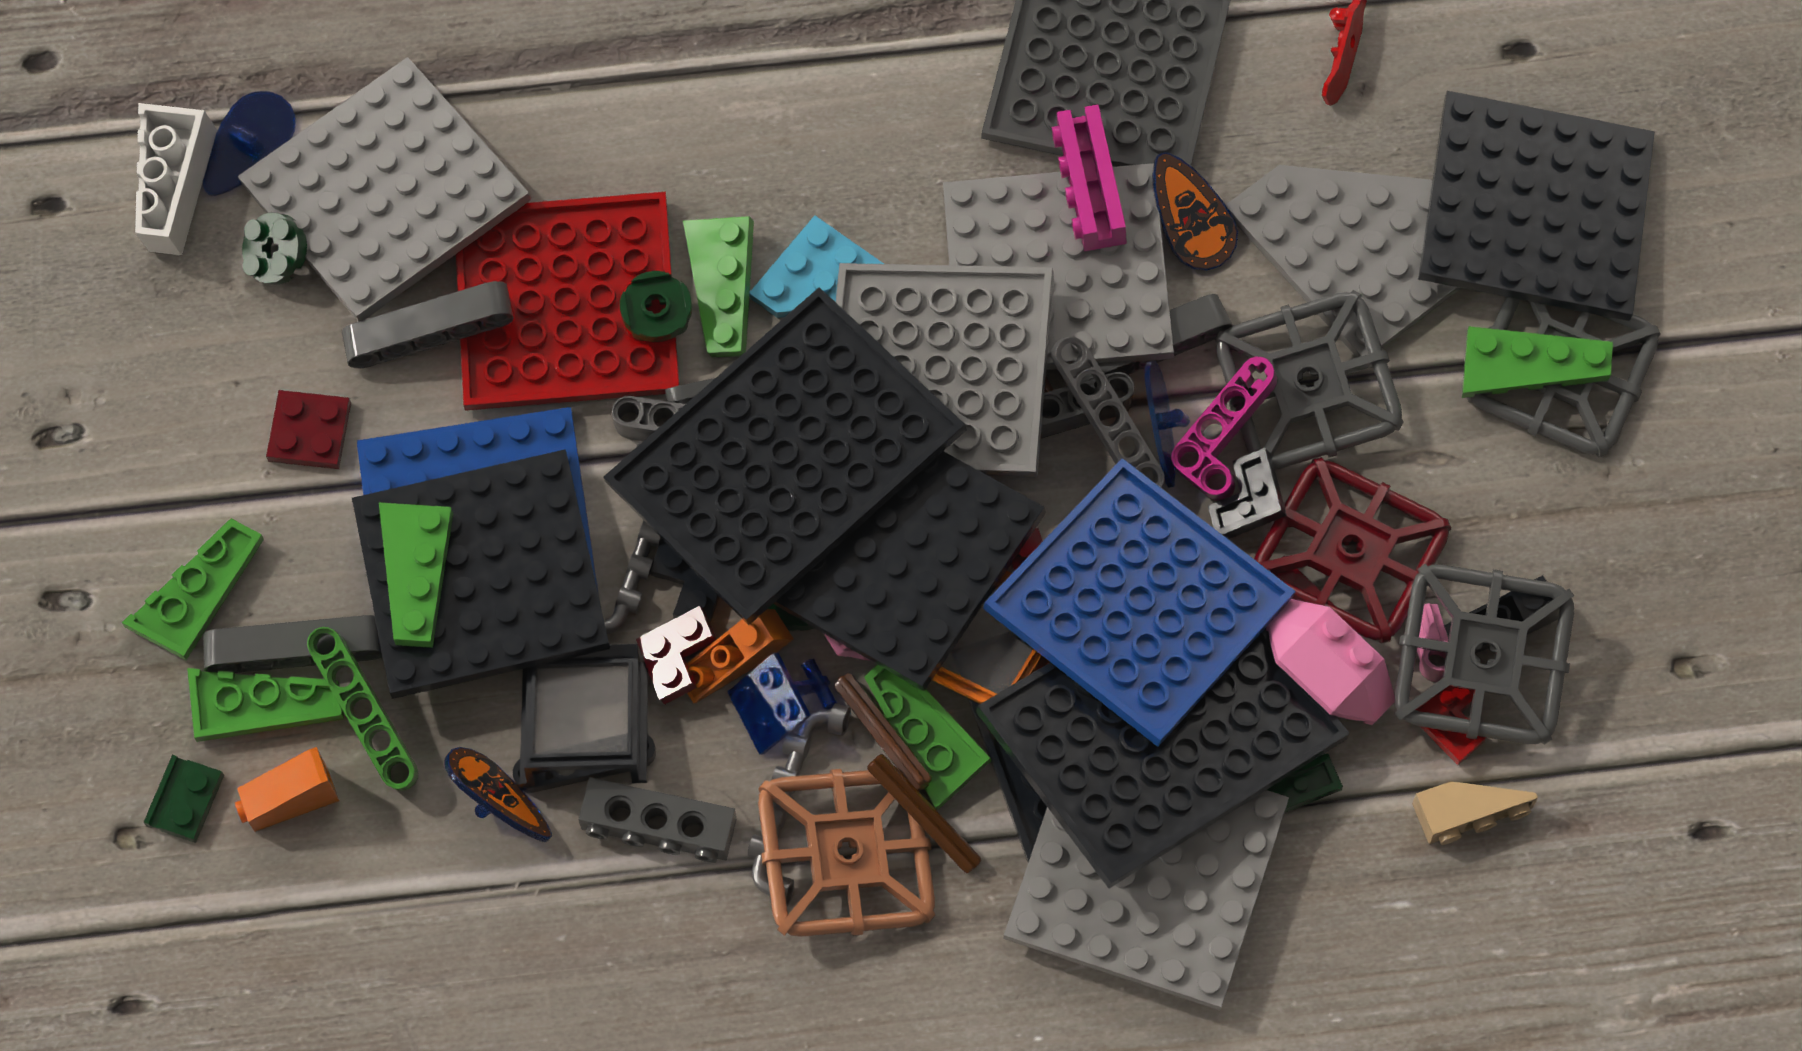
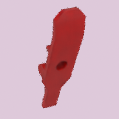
M1353 0L1348 8H1333L1329 13L1334 27L1337 30H1341L1338 36V47L1331 48L1334 61L1331 73L1326 79L1322 90V97L1329 106L1337 103L1347 88L1363 30V17L1367 0Z

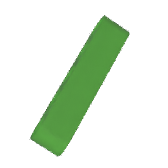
M329 627L315 629L310 633L307 640L309 653L385 784L393 789H410L418 779L417 766L344 638ZM326 635L333 636L335 640L334 650L329 654L321 655L317 648L319 639ZM350 667L354 674L352 682L348 686L339 687L336 682L337 672L341 668ZM368 699L372 704V712L367 718L358 719L354 714V706L359 700ZM380 731H387L391 738L389 747L383 751H376L372 744L374 735ZM398 763H405L409 769V776L402 783H395L391 778V770Z

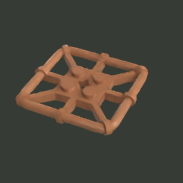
M831 769L830 773L780 777L770 782L765 780L759 787L758 806L764 844V853L761 854L762 865L767 867L772 913L776 924L779 926L777 930L784 936L787 933L791 936L802 937L851 932L853 936L863 935L864 931L913 927L924 922L930 923L934 918L935 895L928 851L931 850V842L929 838H926L925 830L908 813L911 839L884 840L881 817L895 801V798L889 792L874 810L848 812L845 787L880 784L868 770L842 772L841 769ZM831 788L836 813L813 815L785 792ZM773 802L805 826L808 847L779 850ZM843 842H848L850 848H856L857 853L853 854L851 859H845L843 855L838 853ZM914 853L920 899L889 875L887 854ZM810 860L813 885L788 915L781 863ZM882 886L910 908L912 912L862 916L859 888ZM847 890L850 917L797 921L821 891Z

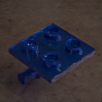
M773 653L727 691L759 755L765 754L811 716L801 696L816 693L823 709L826 710L832 709L834 704H838L829 688L830 680L827 676L822 675L814 658L801 664V668H803L808 680L793 682L779 653Z

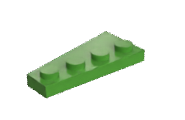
M750 216L683 220L707 353L711 357L741 356L746 352L754 221Z
M1469 326L1466 337L1462 398L1474 397L1475 394L1492 392V394L1507 393L1508 390L1542 389L1546 385L1554 384L1567 386L1609 381L1613 342Z
M379 502L394 642L396 645L433 648L453 519L452 508Z
M231 518L197 550L198 554L185 566L181 565L172 574L173 578L158 592L155 590L134 615L130 614L122 622L123 626L178 657L187 660L264 541L262 534Z
M879 665L875 666L864 677L887 720L931 775L932 781L925 790L938 811L991 762V758L927 690L922 691Z
M187 668L193 731L197 742L344 719L343 710L325 679L292 676L290 678L271 677L268 674H255L254 676L235 674L231 671H218L217 673Z

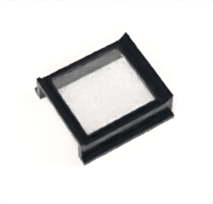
M610 644V649L523 669L520 787H535L536 771L630 768L632 784L647 783L648 669L645 662H640L638 644Z

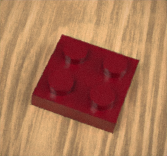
M278 390L266 454L268 462L339 469L351 408L350 398Z

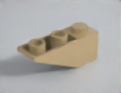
M1450 781L1416 793L1412 805L1428 843L1432 844L1440 841L1441 845H1446L1460 839L1463 832L1475 829L1476 833L1484 832L1496 826V821L1509 817L1511 821L1529 815L1538 796L1534 792Z

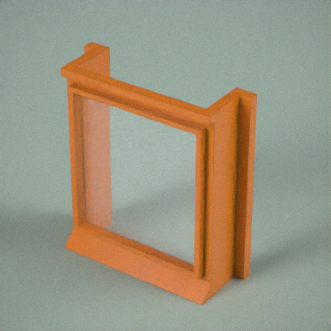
M1005 572V574L1003 575L995 589L992 591L990 596L1007 580V578L1012 574L1011 572ZM984 605L932 679L980 704L1050 663L1040 653L983 609Z

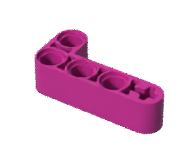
M1256 356L1250 358L1242 365L1172 451L1171 459L1180 475L1214 501L1230 497L1235 490L1233 475L1216 458L1274 390L1277 384V375L1273 365L1264 357ZM1255 371L1262 373L1264 371L1267 378L1264 381L1261 379L1255 381L1252 373ZM1245 384L1248 389L1251 387L1254 395L1250 396L1249 392L1241 385ZM1241 396L1245 398V405L1240 411L1233 412L1227 409V403L1232 397ZM1211 424H1218L1222 426L1220 436L1213 440L1205 438L1204 430ZM1196 452L1199 455V459L1194 466L1189 468L1181 466V458L1185 453ZM1213 475H1225L1227 480L1223 488L1212 490L1208 487V481Z

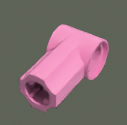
M1424 604L1419 637L1448 642V636L1438 604ZM1417 648L1420 659L1419 670L1422 676L1427 680L1438 682L1443 677L1444 666L1433 665L1428 657L1440 655L1446 659V653Z

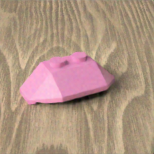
M1291 599L1266 627V631H1269L1270 645L1276 664L1330 715L1349 720L1363 721L1365 724L1373 725L1395 702V695L1385 659L1330 607Z

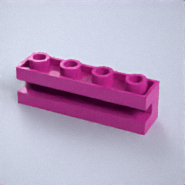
M1098 104L1084 107L1085 116L1072 118L1071 110L1057 112V126L1051 127L1055 148L1062 147L1063 156L1058 157L1061 177H1068L1070 187L1065 188L1068 209L1075 208L1077 218L1071 219L1075 240L1082 239L1084 252L1127 244L1125 220Z

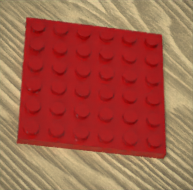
M666 191L526 203L456 254L458 291L492 281L504 282L508 287L514 317L513 321L506 326L460 339L463 406L465 411L614 399L624 396L666 394V389L679 386L676 337L664 342L639 341L633 337L632 333L624 325L620 312L621 295L631 285V281L636 276L649 271H664L672 276ZM652 300V306L646 309L656 314L660 313L666 307V304L661 305L659 300Z

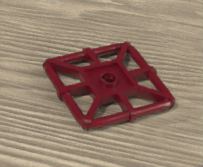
M1322 457L1312 459L1311 464L1302 472L1284 504L1287 516L1274 521L1254 560L1273 574L1309 566L1329 576L1318 597L1284 580L1282 581L1295 590L1292 599L1330 607L1359 635L1375 641L1378 640L1381 644L1390 642L1391 637L1398 632L1407 617L1412 584L1415 576L1418 574L1417 569L1424 564L1427 566L1434 565L1447 543L1449 531L1451 530L1449 520L1443 518L1435 511L1390 490L1391 486L1384 482L1380 485L1335 462L1324 460ZM1331 477L1373 497L1364 514L1341 503ZM1315 478L1319 481L1330 509L1322 525L1297 513ZM1384 502L1424 523L1395 530L1375 520L1374 517ZM1288 527H1294L1314 537L1306 552L1270 560ZM1427 536L1433 537L1415 570L1389 558L1396 544ZM1351 542H1355L1358 544L1356 550L1359 553H1347L1342 544L1349 545ZM1381 571L1405 582L1407 585L1388 621L1373 586ZM1338 582L1362 593L1374 625L1328 603Z

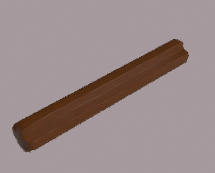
M849 673L840 676L835 683V689L896 768L918 791L927 788L928 784L932 781L929 772L855 677Z
M880 754L867 766L868 771L965 873L971 872L980 864L981 857L885 755Z

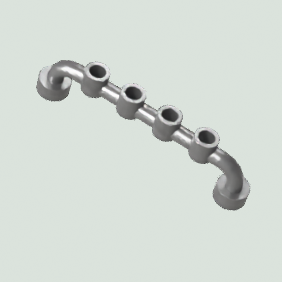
M644 520L627 567L623 585L617 597L614 612L608 620H604L607 634L614 633L621 628L627 619L628 613L637 614L643 593L636 591L639 580H648L650 575V569L654 561L647 558L650 546L658 547L661 541V537Z
M834 704L832 710H816L803 718L796 734L792 732L786 734L782 752L788 754L789 757L785 768L776 766L771 780L780 777L799 776L803 759L806 758L809 752L812 732L818 725L828 724V732L844 736L850 722L851 708ZM795 791L785 793L791 797L792 793H794ZM773 802L778 837L788 812ZM753 835L748 847V856L755 858L752 867V878L756 887L761 892L770 896L766 873L767 867L762 865L761 854L764 853L763 837ZM783 877L786 905L788 907L794 891V879Z

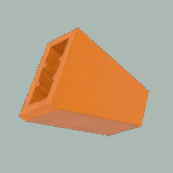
M314 747L238 787L237 790L241 800L235 802V806L241 822L245 823L248 821L254 832L333 804L338 802L339 799L328 767L318 748Z

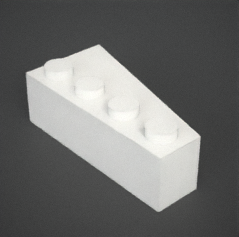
M138 103V115L140 116V130H138L140 157L139 162H137L139 191L136 192L135 233L149 252L182 255L217 129L204 110Z

